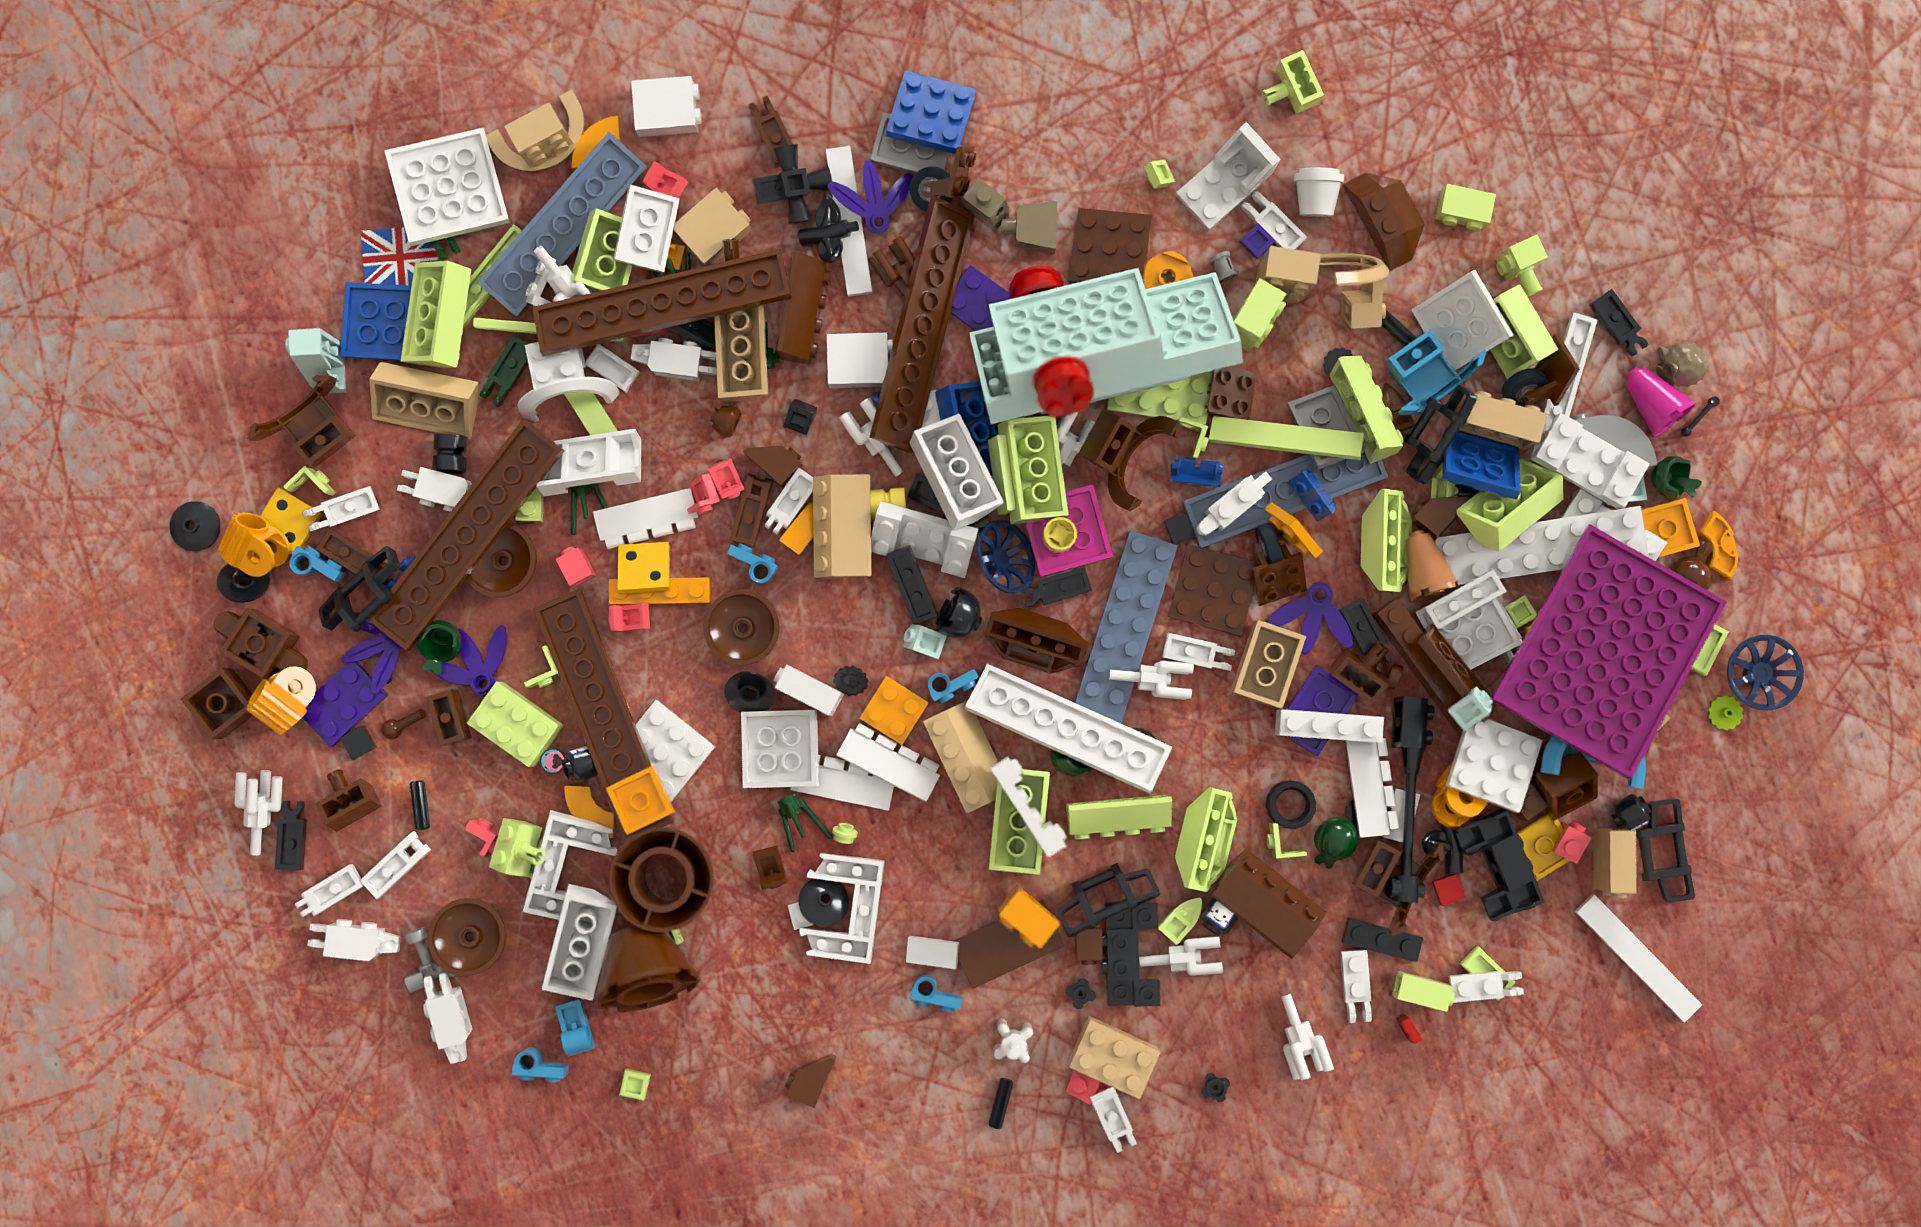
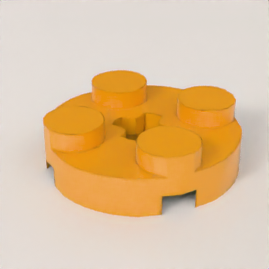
M1163 252L1151 258L1146 264L1143 283L1145 289L1167 284L1161 278V274H1166L1167 271L1172 273L1171 277L1175 279L1174 282L1193 278V272H1191V267L1188 265L1189 263L1186 258L1175 252Z

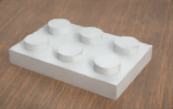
M630 185L628 187L613 260L664 273L680 199Z

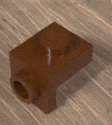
M777 845L753 852L762 889H774L786 883V870Z

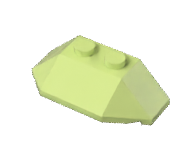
M1381 489L1362 515L1361 567L1379 591L1401 592L1402 585L1407 579L1406 540L1410 538L1409 534L1412 533V518L1404 501L1403 491Z
M1209 787L1187 807L1175 854L1184 886L1187 888L1208 892L1211 888L1210 885L1220 877L1226 868L1237 823L1231 792Z

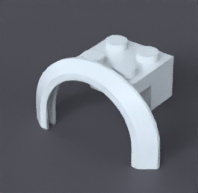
M539 342L525 345L534 389L525 394L518 402V411L523 418L533 422L539 421L536 415L538 414L536 407L549 398L565 393H596L602 396L607 404L612 403L620 394L616 384L610 380L598 377H585L583 368L586 365L582 348L543 357L540 353Z

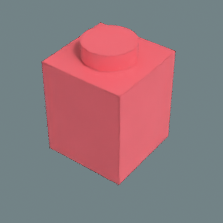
M569 547L560 552L561 556L556 559L571 587L575 588L596 576L581 548Z

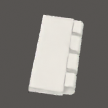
M691 488L593 511L600 541L605 540L607 549L624 545V535H627L629 544L649 540L648 529L652 530L654 538L674 534L673 523H676L678 532L696 528L694 518L698 517L697 512L691 514L687 512V509L695 504Z
M861 723L858 724L855 731L850 729L836 756L927 802L940 777L936 773L940 766L938 763L924 757L919 765L916 761L920 754L903 745L898 753L893 750L897 742L880 733L876 741H873L871 738L875 731Z
M1383 738L1382 743L1345 740L1359 838L1390 835V830L1399 829L1397 811L1387 812L1386 808L1396 806L1393 786L1383 787V782L1392 781L1389 761H1379V757L1388 756L1386 738Z
M818 755L819 786L790 788L792 791L889 811L894 786L874 775H868V772L851 763L849 764L848 771L844 770L845 760L825 756L824 765H819L821 755Z

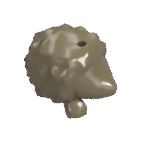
M1685 340L1674 345L1659 347L1657 350L1663 360V365L1656 366L1657 375L1659 377L1665 376L1672 386L1688 387L1696 385L1707 372L1706 356L1703 354L1702 349L1697 347L1696 343H1690Z

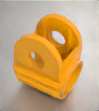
M245 512L233 514L218 548L219 554L228 564L254 577L263 576L270 572L273 567L284 564L289 559L291 553L290 543L281 531L269 525L268 521L263 517ZM266 541H271L275 544L276 553H273Z
M286 668L272 675L267 680L264 679L257 686L248 702L246 710L281 735L296 724L307 712L305 708L315 694V681L311 674L303 668Z
M1451 763L1435 784L1438 788L1433 796L1431 808L1435 818L1446 827L1456 828L1467 822L1469 818L1478 815L1489 802L1445 786L1452 767ZM1446 803L1450 810L1455 814H1451L1446 810Z

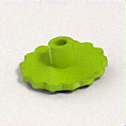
M1726 695L1717 697L1708 708V718L1711 719L1712 725H1716L1717 729H1734L1736 725L1741 723L1740 720L1743 718V708L1740 707L1739 701H1735L1734 697Z

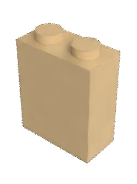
M717 188L712 190L674 223L673 228L674 233L704 266L714 264L724 255L722 240L730 239L731 249L732 238H737L740 241L752 231L749 225L751 220L742 209L737 211L732 206L735 202L726 191L721 193Z
M1593 828L1594 889L1601 890L1602 895H1608L1613 898H1627V893H1636V831L1620 828Z

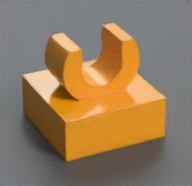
M670 243L668 257L672 259L675 271L681 272L686 247ZM667 261L665 269H669Z

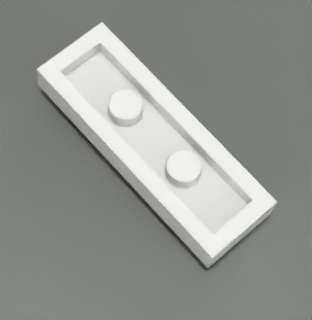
M1494 569L1427 605L1425 609L1437 629H1440L1507 591Z

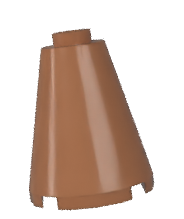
M1424 530L1410 533V538L1406 540L1408 597L1410 602H1421L1438 598L1440 594L1445 592L1444 590L1449 594L1460 588L1456 577L1431 534L1425 533Z

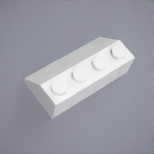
M960 414L913 432L909 443L953 531L978 521L1004 503Z
M572 884L568 885L542 990L593 1001L617 908L614 901L594 889Z

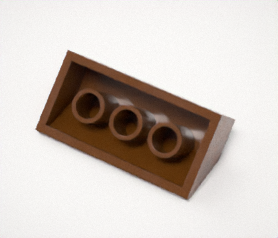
M794 251L788 282L792 298L785 300L777 352L781 360L810 365L811 359L816 358L818 344L814 343L816 334L821 332L822 319H819L820 309H825L827 296L823 294L824 285H829L831 270H827L826 262Z
M1246 848L1230 862L1211 894L1214 899L1290 959L1296 956L1315 933L1326 914L1323 908Z

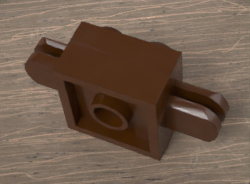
M247 608L241 617L234 612L223 611L215 617L214 629L228 638L219 652L261 678L268 679L279 670L282 671L289 667H300L307 670V658L293 649L300 636L259 610Z

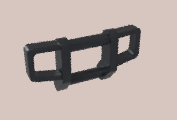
M1457 385L1446 405L1429 396L1426 401L1428 405L1411 433H1407L1404 441L1418 449L1406 469V473L1414 480L1422 484L1427 483L1442 463L1443 455L1459 428L1464 427L1478 398L1477 395L1467 388ZM1465 395V400L1459 412H1456L1455 410L1457 406L1459 405L1461 399ZM1437 410L1452 422L1434 449L1421 441L1419 437ZM1426 457L1429 458L1430 460L1428 461L1426 466L1423 468L1420 474H1418V470L1423 464Z
M388 546L383 547L362 564V569L342 588L338 587L318 611L323 627L332 631L344 620L350 629L358 632L364 627L363 623L384 603L388 604L394 599L392 593L383 582L400 567L395 550ZM388 558V563L379 571L377 566ZM366 580L367 585L377 597L356 615L353 612L349 594ZM336 607V612L330 617L331 611Z
M1670 798L1651 801L1648 804L1652 811L1649 814L1650 821L1648 822V827L1634 830L1636 831V838L1639 840L1644 871L1641 873L1642 881L1657 880L1663 900L1666 902L1692 900L1695 898V892L1691 876V865H1688L1683 831H1685V825L1682 819L1680 800ZM1672 804L1675 823L1656 826V808L1659 805ZM1672 833L1677 866L1654 869L1649 837ZM1683 875L1686 893L1684 895L1670 896L1664 878Z
M1115 863L1104 872L1080 883L1079 881L1072 883L1071 885L1077 897L1057 910V915L1067 936L1072 937L1091 927L1094 928L1099 925L1098 922L1126 909L1131 908L1133 910L1139 907L1138 905L1159 897V888L1150 870L1142 869L1124 875L1118 863ZM1147 877L1153 891L1135 899L1127 881ZM1116 878L1125 899L1093 913L1084 892ZM1080 903L1088 921L1074 928H1069L1064 919V914Z

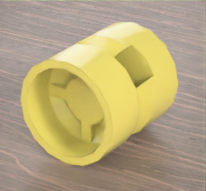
M904 487L890 488L889 492H885L884 489L870 490L871 522L875 521L876 512L881 501L906 508Z
M1057 517L1046 524L1042 540L1049 551L1063 553L1068 551L1074 544L1077 530L1069 519Z

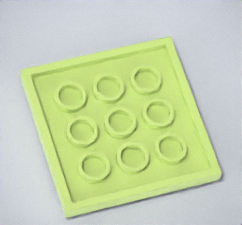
M1207 371L1191 375L1186 380L1108 398L1107 411L1151 418L1166 416L1174 420L1182 417L1206 425L1207 409H1205V406L1208 405L1209 394H1207V391H1210L1208 385L1211 384L1213 372Z

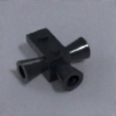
M798 144L774 148L773 150L782 172L777 175L754 178L752 180L757 205L788 199V224L813 220L804 196L810 194V190L830 191L828 183L832 181L829 167L825 166L806 173V168L798 169Z

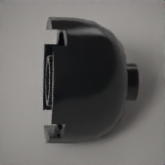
M957 586L950 592L954 594L951 601L948 599L944 601L936 620V624L940 626V628H936V631L951 638H963L969 635L972 630L976 631L982 622L980 604L977 598L969 591Z

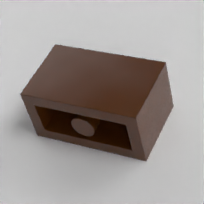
M448 690L426 697L440 746H448L472 739L459 690Z

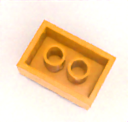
M1018 885L1012 889L998 906L1000 922L1011 931L1014 928L1019 930L1020 938L1031 948L1034 945L1041 948L1060 925L1056 916Z

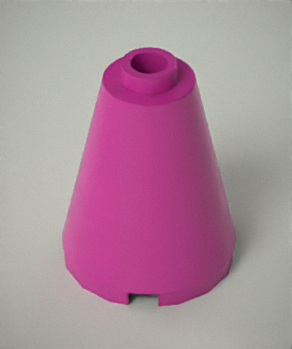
M1636 367L1626 375L1628 380L1625 382V385L1650 432L1655 437L1669 430L1672 424L1676 421L1679 422L1695 407V403L1691 398L1646 367L1642 369Z

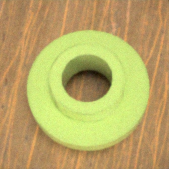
M839 823L838 826L832 829L833 839L844 844L853 843L858 832L853 829L852 825L847 823Z

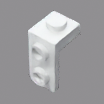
M539 261L536 267L537 277L534 283L531 282L525 294L527 296L526 302L534 306L551 303V301L540 297L550 272Z

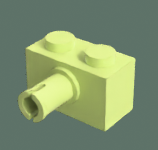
M1304 50L1281 59L1276 68L1281 83L1262 91L1263 99L1267 98L1265 101L1266 105L1269 106L1287 97L1296 114L1319 105L1324 93Z
M1538 235L1510 246L1496 258V268L1499 274L1504 276L1506 281L1519 277L1527 297L1543 290L1533 271L1537 265L1548 258Z
M503 818L489 867L504 874L528 877L531 865H540L544 861V859L537 857V854L545 857V852L537 848L542 827L526 821Z

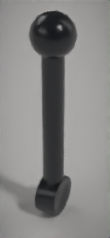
M1716 396L1711 397L1708 400V405L1688 427L1682 429L1681 434L1685 437L1690 436L1692 429L1712 407L1719 405V398Z

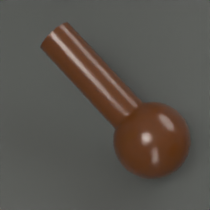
M419 709L398 721L389 719L383 723L381 732L384 737L395 739L400 736L402 729L425 718L426 714L422 709Z

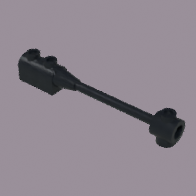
M1409 696L1394 698L1391 748L1402 749L1406 774L1401 876L1393 875V878L1389 877L1385 883L1386 897L1392 898V901L1418 903V898H1424L1426 892L1425 884L1419 882V877L1412 876L1416 781L1426 745H1431L1433 742V732L1427 730V720L1434 718L1435 709L1433 705H1428V699Z

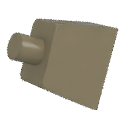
M978 178L957 203L964 210L975 215L976 219L993 232H996L1001 225V219H1006L1010 213L1006 199Z
M1057 201L1018 206L1016 219H1001V234H1016V247L1055 254Z

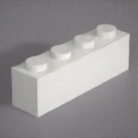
M1276 710L1275 735L1382 743L1384 717Z

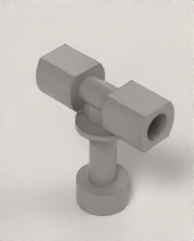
M424 926L405 934L408 944L414 943L423 964L418 967V972L405 978V983L410 993L425 987V977L431 976L433 980H436L444 972L448 974L449 978L456 976L445 971L435 960H432L424 941L428 937Z

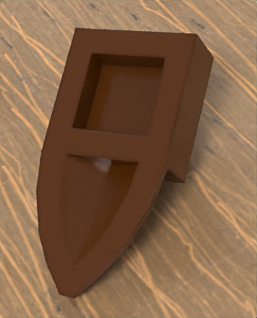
M1384 383L1382 399L1385 408L1388 407L1392 413V423L1395 429H1398L1400 432L1411 429L1416 425L1412 416L1399 415L1398 413L1402 407L1407 405L1395 388L1388 383Z

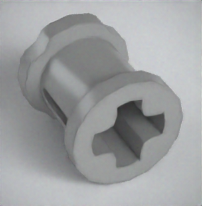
M1229 250L1214 255L1209 259L1217 272L1219 283L1228 281L1239 274L1238 270H1234L1229 257Z

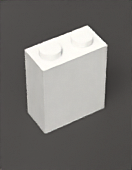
M691 76L631 81L635 131L639 137L698 132V124H702L700 108L696 109V100L700 99L698 84H694Z
M887 333L827 334L829 388L882 387L893 340H888Z
M786 665L785 669L780 667L774 678V681L777 682L776 689L829 716L834 715L844 693L789 665Z

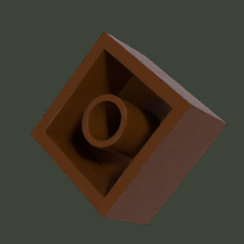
M221 667L181 698V701L210 739L225 738L253 716L246 710L252 693L233 668Z
M1580 751L1573 755L1567 754L1561 759L1559 775L1543 773L1541 769L1535 774L1536 790L1547 803L1548 807L1544 810L1552 821L1598 798V773Z

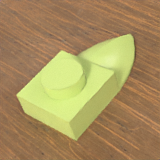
M1190 899L1180 904L1177 908H1173L1159 924L1158 929L1178 945L1198 921L1202 909V899Z

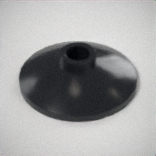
M192 501L181 505L175 510L171 517L169 528L170 534L178 546L189 551H201L210 547L217 540L221 523L217 512L210 505L199 501ZM194 521L195 526L192 530H190L188 528L189 522Z
M230 564L225 565L217 576L219 592L233 602L245 603L254 601L263 596L270 586L269 572L263 576L254 577Z
M749 671L739 672L730 677L725 685L724 694L728 704L740 713L767 711L774 702L775 691L773 685L761 674Z
M813 878L802 887L799 893L798 904L801 914L808 922L816 926L827 927L838 923L845 916L849 907V897L845 887L840 882ZM822 895L829 897L828 903L821 901Z

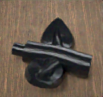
M827 196L822 200L815 214L817 227L799 229L798 238L803 247L818 245L819 258L826 263H832L843 251V242L840 239L850 237L851 232L859 231V225L857 221L848 222L847 219L841 220L838 205L831 197Z
M1441 824V830L1429 831L1424 836L1422 848L1425 854H1427L1434 844H1442L1445 856V874L1463 873V854L1473 855L1479 852L1481 847L1468 853H1463L1453 832L1454 828Z

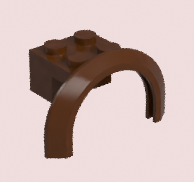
M327 375L313 377L312 380L317 382L315 388L303 400L282 415L265 423H254L251 425L248 440L259 441L284 429L295 442L292 447L308 466L317 467L356 435L325 398L336 384L335 377Z
M1102 409L1078 455L1109 473L1108 491L1111 499L1121 508L1132 511L1142 503L1141 500L1130 495L1125 487V469L1132 453L1143 441L1157 434H1167L1178 438L1180 434L1179 421L1166 416H1156L1145 420L1135 427L1123 418Z
M1375 839L1352 884L1396 907L1389 927V934L1395 936L1406 931L1408 927L1405 924L1406 918L1412 902L1392 901V898H1387L1385 894L1387 879L1389 877L1393 878V875L1401 876L1402 852ZM1434 844L1421 863L1412 859V876L1419 877L1420 883L1424 882L1436 863L1439 861L1443 862L1445 857L1442 844Z

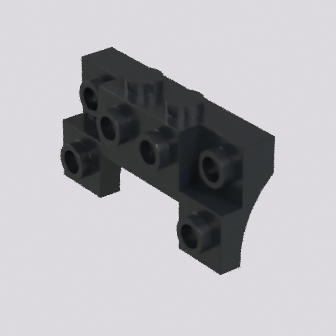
M1500 808L1481 819L1473 818L1453 829L1463 853H1468L1481 847L1496 884V890L1481 897L1489 920L1495 922L1503 917L1532 909L1545 902L1532 871V862L1526 857L1524 852V842L1517 834L1508 810Z
M1105 902V908L1117 902ZM1145 902L1133 910L1129 908L1105 919L1102 949H1106V959L1102 960L1101 966L1102 975H1106L1108 1006H1160V980L1139 979L1138 929H1158L1157 902Z

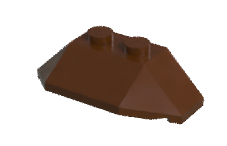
M1364 173L1343 184L1346 193L1385 265L1388 267L1389 272L1410 262L1413 259L1425 223L1402 181Z
M1022 608L991 612L984 633L986 639L991 642L1003 659L1050 674L1072 667H1080L1088 647V642L1068 623Z

